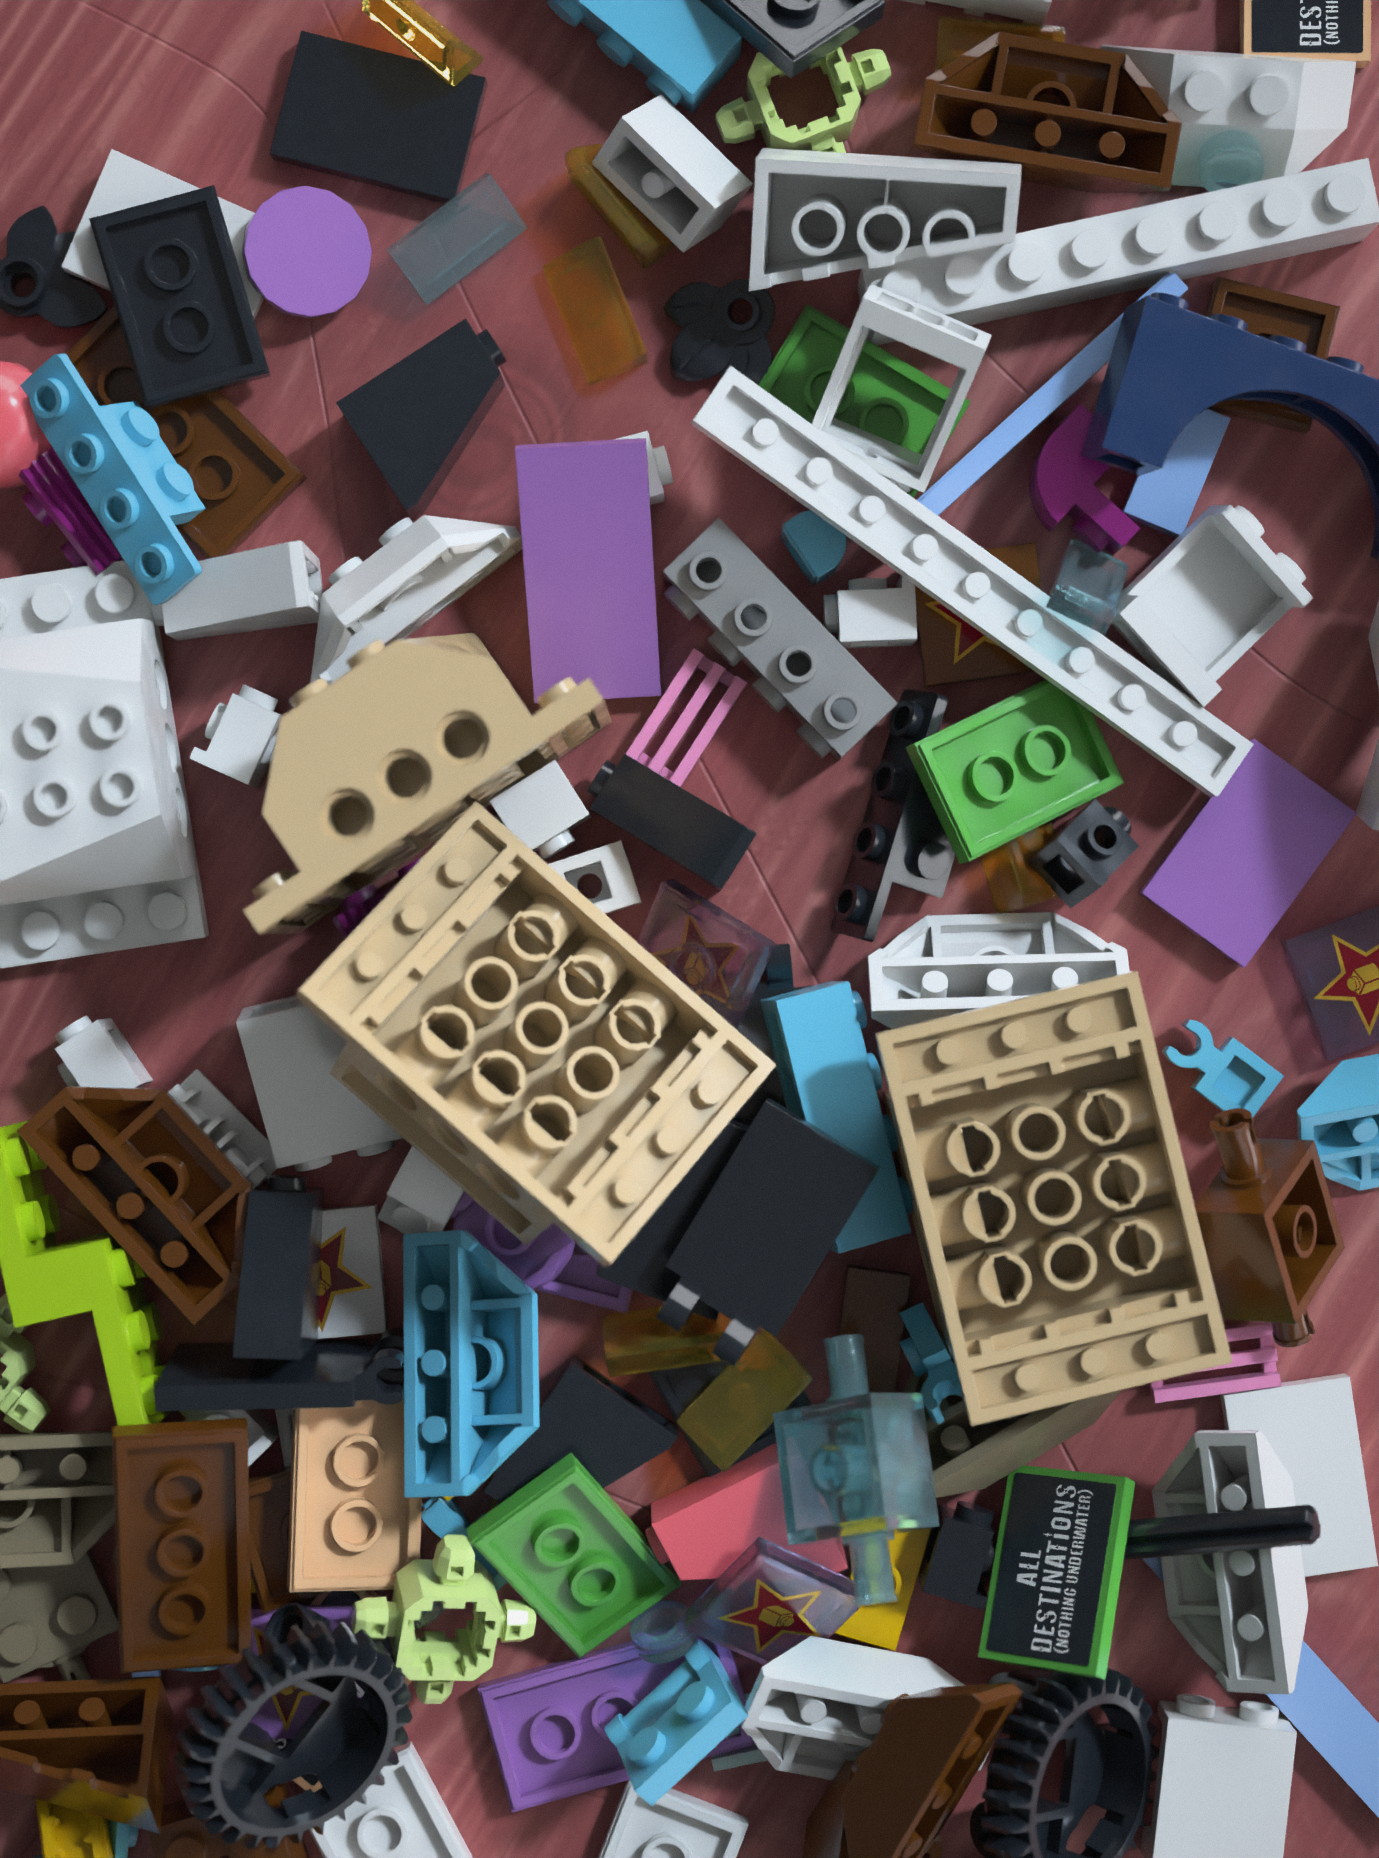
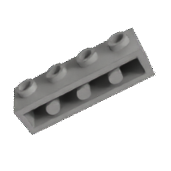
M720 518L715 520L663 570L664 580L670 586L663 593L667 600L688 621L697 614L714 631L707 640L731 666L734 667L740 660L746 664L758 677L752 684L753 689L777 713L786 706L803 725L796 730V733L821 759L830 752L839 761L898 704Z

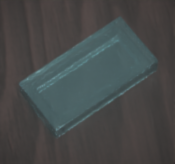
M486 172L387 248L386 251L421 300L428 305L528 227L492 175Z
M1071 539L1061 558L1046 607L1105 635L1115 617L1129 566H1127V563L1102 551L1097 553L1087 544L1077 539Z

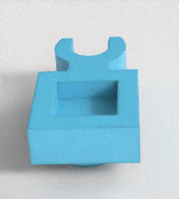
M1185 1019L1181 1025L1195 1036L1196 1047L1194 1051L1188 1055H1182L1177 1049L1166 1045L1162 1050L1164 1057L1176 1066L1199 1070L1201 1073L1190 1087L1221 1111L1234 1108L1247 1109L1251 1112L1252 1117H1254L1284 1075L1233 1037L1228 1036L1221 1047L1217 1049L1213 1046L1212 1035L1205 1025L1195 1020Z

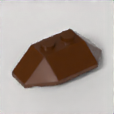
M998 31L962 54L943 69H939L925 78L913 147L941 159L1021 164V181L1089 193L1169 191L1182 122L1171 109L1167 108L1154 87L1126 53Z
M67 1086L17 1130L19 1135L193 1325L240 1284L249 1191L252 1190L253 1184L166 1089Z
M1014 1683L937 1687L912 1695L905 1693L889 1703L880 1717V1722L883 1724L873 1743L863 1750L852 1765L854 1775L840 1798L849 1858H922L931 1848L1007 1723L1009 1713H1013L1017 1701L1022 1694V1691Z

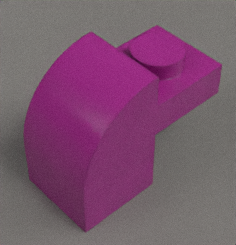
M1080 403L1052 433L1036 456L1030 473V498L1038 519L1049 532L1068 514L1076 522L1072 526L1073 532L1085 545L1097 553H1100L1105 548L1114 556L1137 533L1140 527L1093 485L1110 466L1081 456L1093 414Z

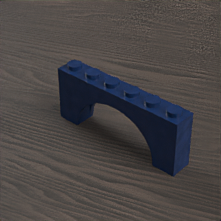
M1155 292L1151 296L1147 295L1125 307L1081 456L1142 476L1161 469L1171 446L1182 430L1197 415L1214 404L1233 400H1260L1290 407L1306 414L1330 430L1349 450L1359 465L1368 484L1374 508L1375 532L1370 557L1379 560V379L1363 374L1365 367L1354 360L1335 356L1324 360L1305 353L1306 345L1299 340L1279 335H1272L1267 339L1247 332L1248 324L1236 317L1212 314L1209 318L1189 311V303L1172 294Z

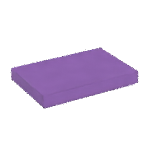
M1254 738L1249 740L1254 745L1218 797H1207L1138 893L1241 968L1247 966L1357 814Z

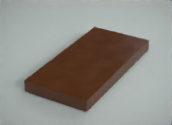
M115 305L66 353L99 406L138 401L142 409L155 420L159 428V436L177 464L183 467L190 475L194 491L206 508L190 522L175 526L208 559L233 554L306 479V476L220 391L147 410Z
M247 1418L112 1426L120 1673L237 1664L242 1660V1649L247 1647L252 1651Z

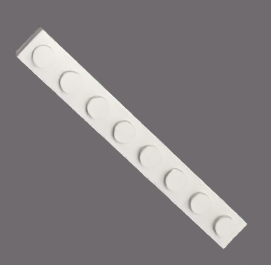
M1365 158L1016 234L1015 242L932 258L929 256L873 269H869V267L862 268L857 282L860 303L870 285L873 284L970 326L1151 287L1168 272L1170 274L1175 272L1181 280L1360 242L1379 225V205L1369 159ZM871 329L868 334V340L875 345L897 341Z

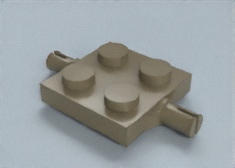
M91 1548L75 1565L1 1568L0 1678L3 1684L36 1668H48L56 1665L64 1681L92 1680L81 1657V1653L91 1642L118 1630L119 1622L117 1604Z

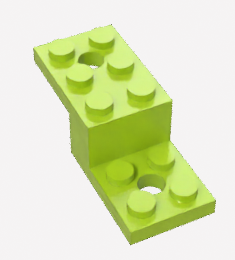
M27 1121L1 1126L0 1266L14 1328L92 1311L118 1426L160 1423L172 1411L156 1412L154 1386L167 1364L161 1365L156 1340H160L163 1337L160 1312L155 1302L147 1303L142 1278L148 1277V1274L109 1232L56 1243L54 1232L60 1231L61 1227L59 1209L52 1194H45L40 1170L46 1168L47 1164L17 1132Z

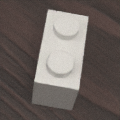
M662 94L621 117L592 161V164L683 253L720 229L753 184Z

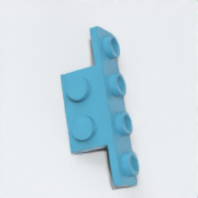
M66 354L52 355L20 385L28 396L35 420L153 605L166 603L202 572L201 565L175 525L190 522L206 508L194 491L190 475L183 467L177 464L159 436V428L155 420L142 409L138 401L99 406Z

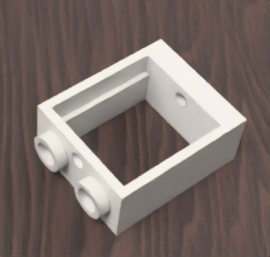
M871 284L861 301L812 425L904 492H910L914 488L924 493L986 351L991 335ZM870 329L960 367L923 455L834 418Z

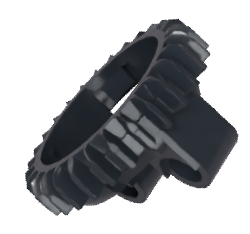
M289 1602L273 1613L263 1635L265 1652L256 1656L253 1651L245 1647L241 1650V1661L233 1667L222 1665L219 1668L222 1678L215 1686H202L200 1692L205 1698L203 1706L187 1709L185 1714L190 1723L186 1730L177 1732L176 1735L183 1751L173 1756V1762L180 1772L174 1778L183 1794L182 1798L191 1813L201 1822L202 1826L211 1835L219 1834L228 1845L235 1844L240 1840L250 1850L254 1849L263 1840L273 1850L278 1847L283 1836L286 1835L291 1842L297 1845L300 1844L304 1831L311 1828L316 1833L323 1835L324 1823L335 1816L346 1821L344 1810L352 1803L358 1801L365 1805L367 1804V1797L364 1792L370 1785L383 1786L385 1784L384 1776L381 1773L382 1768L399 1763L398 1755L393 1747L406 1744L408 1741L407 1732L403 1726L410 1723L413 1718L407 1705L412 1696L404 1682L405 1677L401 1668L395 1666L394 1658L379 1639L373 1642L368 1633L363 1629H360L353 1635L345 1623L339 1624L298 1603ZM356 1678L371 1686L367 1688L369 1711L357 1707ZM291 1685L323 1698L316 1710L283 1751L279 1750L268 1731L250 1722L267 1699ZM305 1774L315 1775L322 1785V1788L314 1793L312 1789H309L301 1794L280 1801L281 1807L272 1809L263 1796L273 1786L286 1783Z
M1108 1667L1105 1680L1036 1668H1024L994 1675L987 1684L1014 1683L1022 1691V1694L1017 1701L1013 1713H1009L1007 1723L1001 1731L1004 1734L1010 1735L1009 1739L997 1738L995 1742L996 1746L990 1764L987 1767L985 1791L982 1793V1799H985V1801L975 1807L970 1818V1835L979 1853L985 1858H1122L1126 1851L1136 1850L1133 1838L1138 1827L1147 1826L1142 1820L1146 1804L1154 1802L1148 1794L1150 1783L1157 1778V1773L1152 1769V1761L1159 1755V1749L1154 1744H1151L1152 1739L1158 1733V1729L1155 1724L1148 1721L1153 1711L1151 1705L1143 1701V1690L1134 1686L1131 1678ZM1101 1704L1100 1708L1106 1714L1109 1723L1095 1725L1088 1709ZM1066 1739L1059 1802L1054 1803L1039 1797L1038 1794L1046 1765L1057 1742ZM1095 1805L1107 1810L1104 1818H1100L1094 1831L1084 1843L1086 1848L1081 1854L1066 1849L1070 1834L1076 1828L1089 1806Z

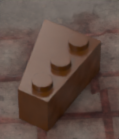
M139 1677L0 1684V1789L160 1834L173 1712L161 1678Z

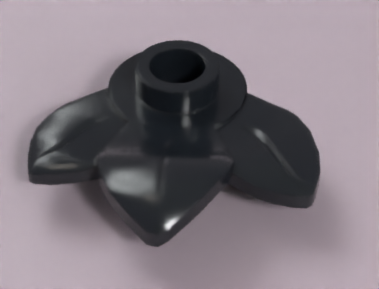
M45 206L34 208L23 214L14 222L7 233V257L0 261V308L7 314L17 318H32L40 315L49 323L59 328H76L89 325L101 318L107 312L108 307L97 291L90 286L92 283L65 272L61 267L76 232L58 234L54 219ZM23 278L34 279L35 287L30 295L26 297L15 295V286L18 281Z
M748 279L731 281L722 288L700 281L685 285L676 291L663 307L667 316L675 324L683 328L675 338L670 351L672 378L677 381L689 382L708 379L718 373L722 377L727 369L732 366L752 382L759 385L772 363V354L766 335L773 326L776 310L774 300L766 288L749 291ZM746 299L752 305L753 315L747 323L740 325L732 317V308L737 301Z

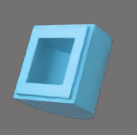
M811 510L799 513L782 525L780 539L811 585L817 586L835 573L845 553L846 535Z

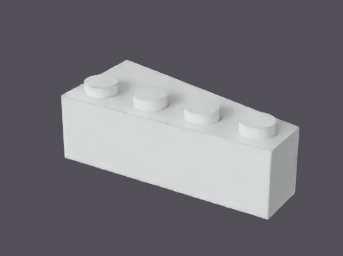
M762 148L756 157L749 291L771 288L776 284L797 280L809 281L830 277V274L867 267L869 269L894 265L895 262L929 256L932 258L1013 243L1016 237L1021 164Z

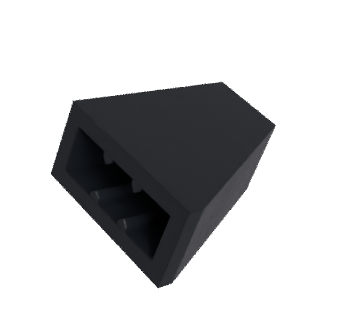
M466 318L336 402L412 520L424 514L505 387L498 367L507 362L506 358L488 330L485 329L476 335Z
M626 754L622 756L617 765L606 760L587 791L596 797L590 807L594 813L720 892L757 834Z
M269 1175L267 1186L260 1185L249 1191L233 1342V1358L300 1360L318 1341L323 1188L306 1187V1176Z
M574 1354L539 1405L540 1427L491 1474L483 1492L492 1497L489 1505L494 1509L569 1453H572L600 1486L605 1488L670 1449L678 1438V1425Z

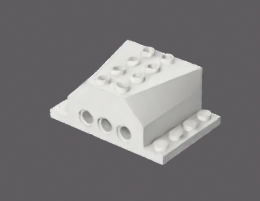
M124 560L114 562L98 576L95 575L89 566L0 579V969L208 937L209 930L160 629L155 624L149 598Z

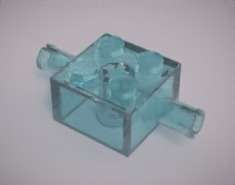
M843 1335L822 1340L826 1353L831 1397L826 1398L824 1403L773 1413L788 1546L842 1543V1546H849L856 1598L854 1599L855 1606L896 1602L898 1599L894 1589L889 1541L895 1540L894 1534L939 1527L922 1393H870L864 1351V1335Z

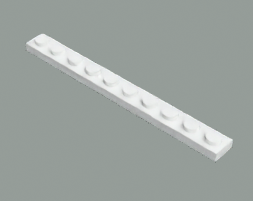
M732 366L724 373L690 424L1209 797H1218L1254 745Z

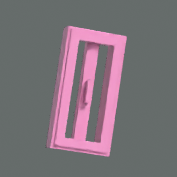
M693 648L626 755L681 787L746 687L747 682L726 671L724 667L716 662H712L704 654ZM698 668L707 674L652 759L643 752ZM720 682L728 690L676 771H671L664 765L716 684Z
M1257 1321L1224 1326L1227 1342L1257 1338L1259 1348L1230 1352L1233 1363L1201 1370L1208 1371L1261 1363L1262 1371L1165 1385L1163 1380L1149 1383L1151 1400L1154 1403H1162L1281 1386L1280 1373L1277 1372L1276 1367L1278 1357L1277 1349L1273 1346L1271 1322Z

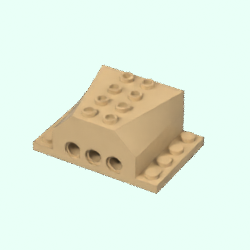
M476 633L395 640L386 647L381 640H377L350 657L346 663L351 671L330 685L327 684L324 678H321L297 692L289 700L294 709L282 716L279 722L266 773L268 784L262 815L301 872L293 871L289 873L287 869H284L253 889L252 892L258 901L243 911L257 932L264 934L301 933L340 907L343 899L374 884L438 841L475 801L484 809L491 805V799L553 760H558L610 725L612 720L605 701L590 678H587L578 685L575 684L571 677L559 682L537 699L542 709L531 716Z
M476 801L308 979L296 995L303 1004L347 1041L329 1072L335 1079L526 1246L554 1223L604 1267H607L614 1261L776 1066L764 1053Z
M1130 971L875 1033L888 1090L881 1092L886 1113L894 1125L898 1140L896 1154L901 1175L908 1184L913 1202V1213H911L932 1303L941 1338L954 1358L971 1426L1233 1363L1137 971Z

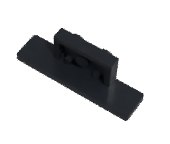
M905 689L901 694L899 703L892 712L889 737L881 763L876 768L871 780L872 792L862 825L854 835L852 844L853 854L843 886L835 897L834 916L830 926L833 932L873 942L892 883L930 896L943 898L956 854L905 748L939 731L948 702L947 697L943 695Z

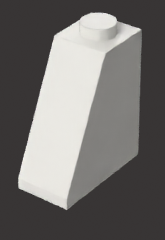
M302 540L198 561L202 568L199 576L166 603L159 605L151 603L155 624L157 626H164L165 634L177 641L318 623L321 596L324 592L320 560Z

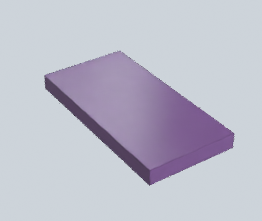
M646 438L516 445L515 456L534 703H539L537 699L543 693L569 677L573 679L576 685L590 678L603 699L661 696Z
M723 1615L589 1652L580 1659L575 1656L479 1683L477 1690L511 1811H520L630 1780L618 1749L607 1736L604 1727L617 1714L620 1713L626 1716L686 1660L684 1652L697 1639L702 1640L720 1659L745 1707V1693L724 1620L717 1619ZM740 1723L736 1728L739 1727L741 1733L725 1737L704 1758L751 1746L755 1742L751 1736L746 1734Z

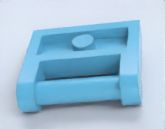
M697 1639L684 1652L686 1660L626 1716L620 1713L617 1714L604 1727L607 1736L618 1749L634 1791L651 1806L748 1717L720 1659L700 1639Z

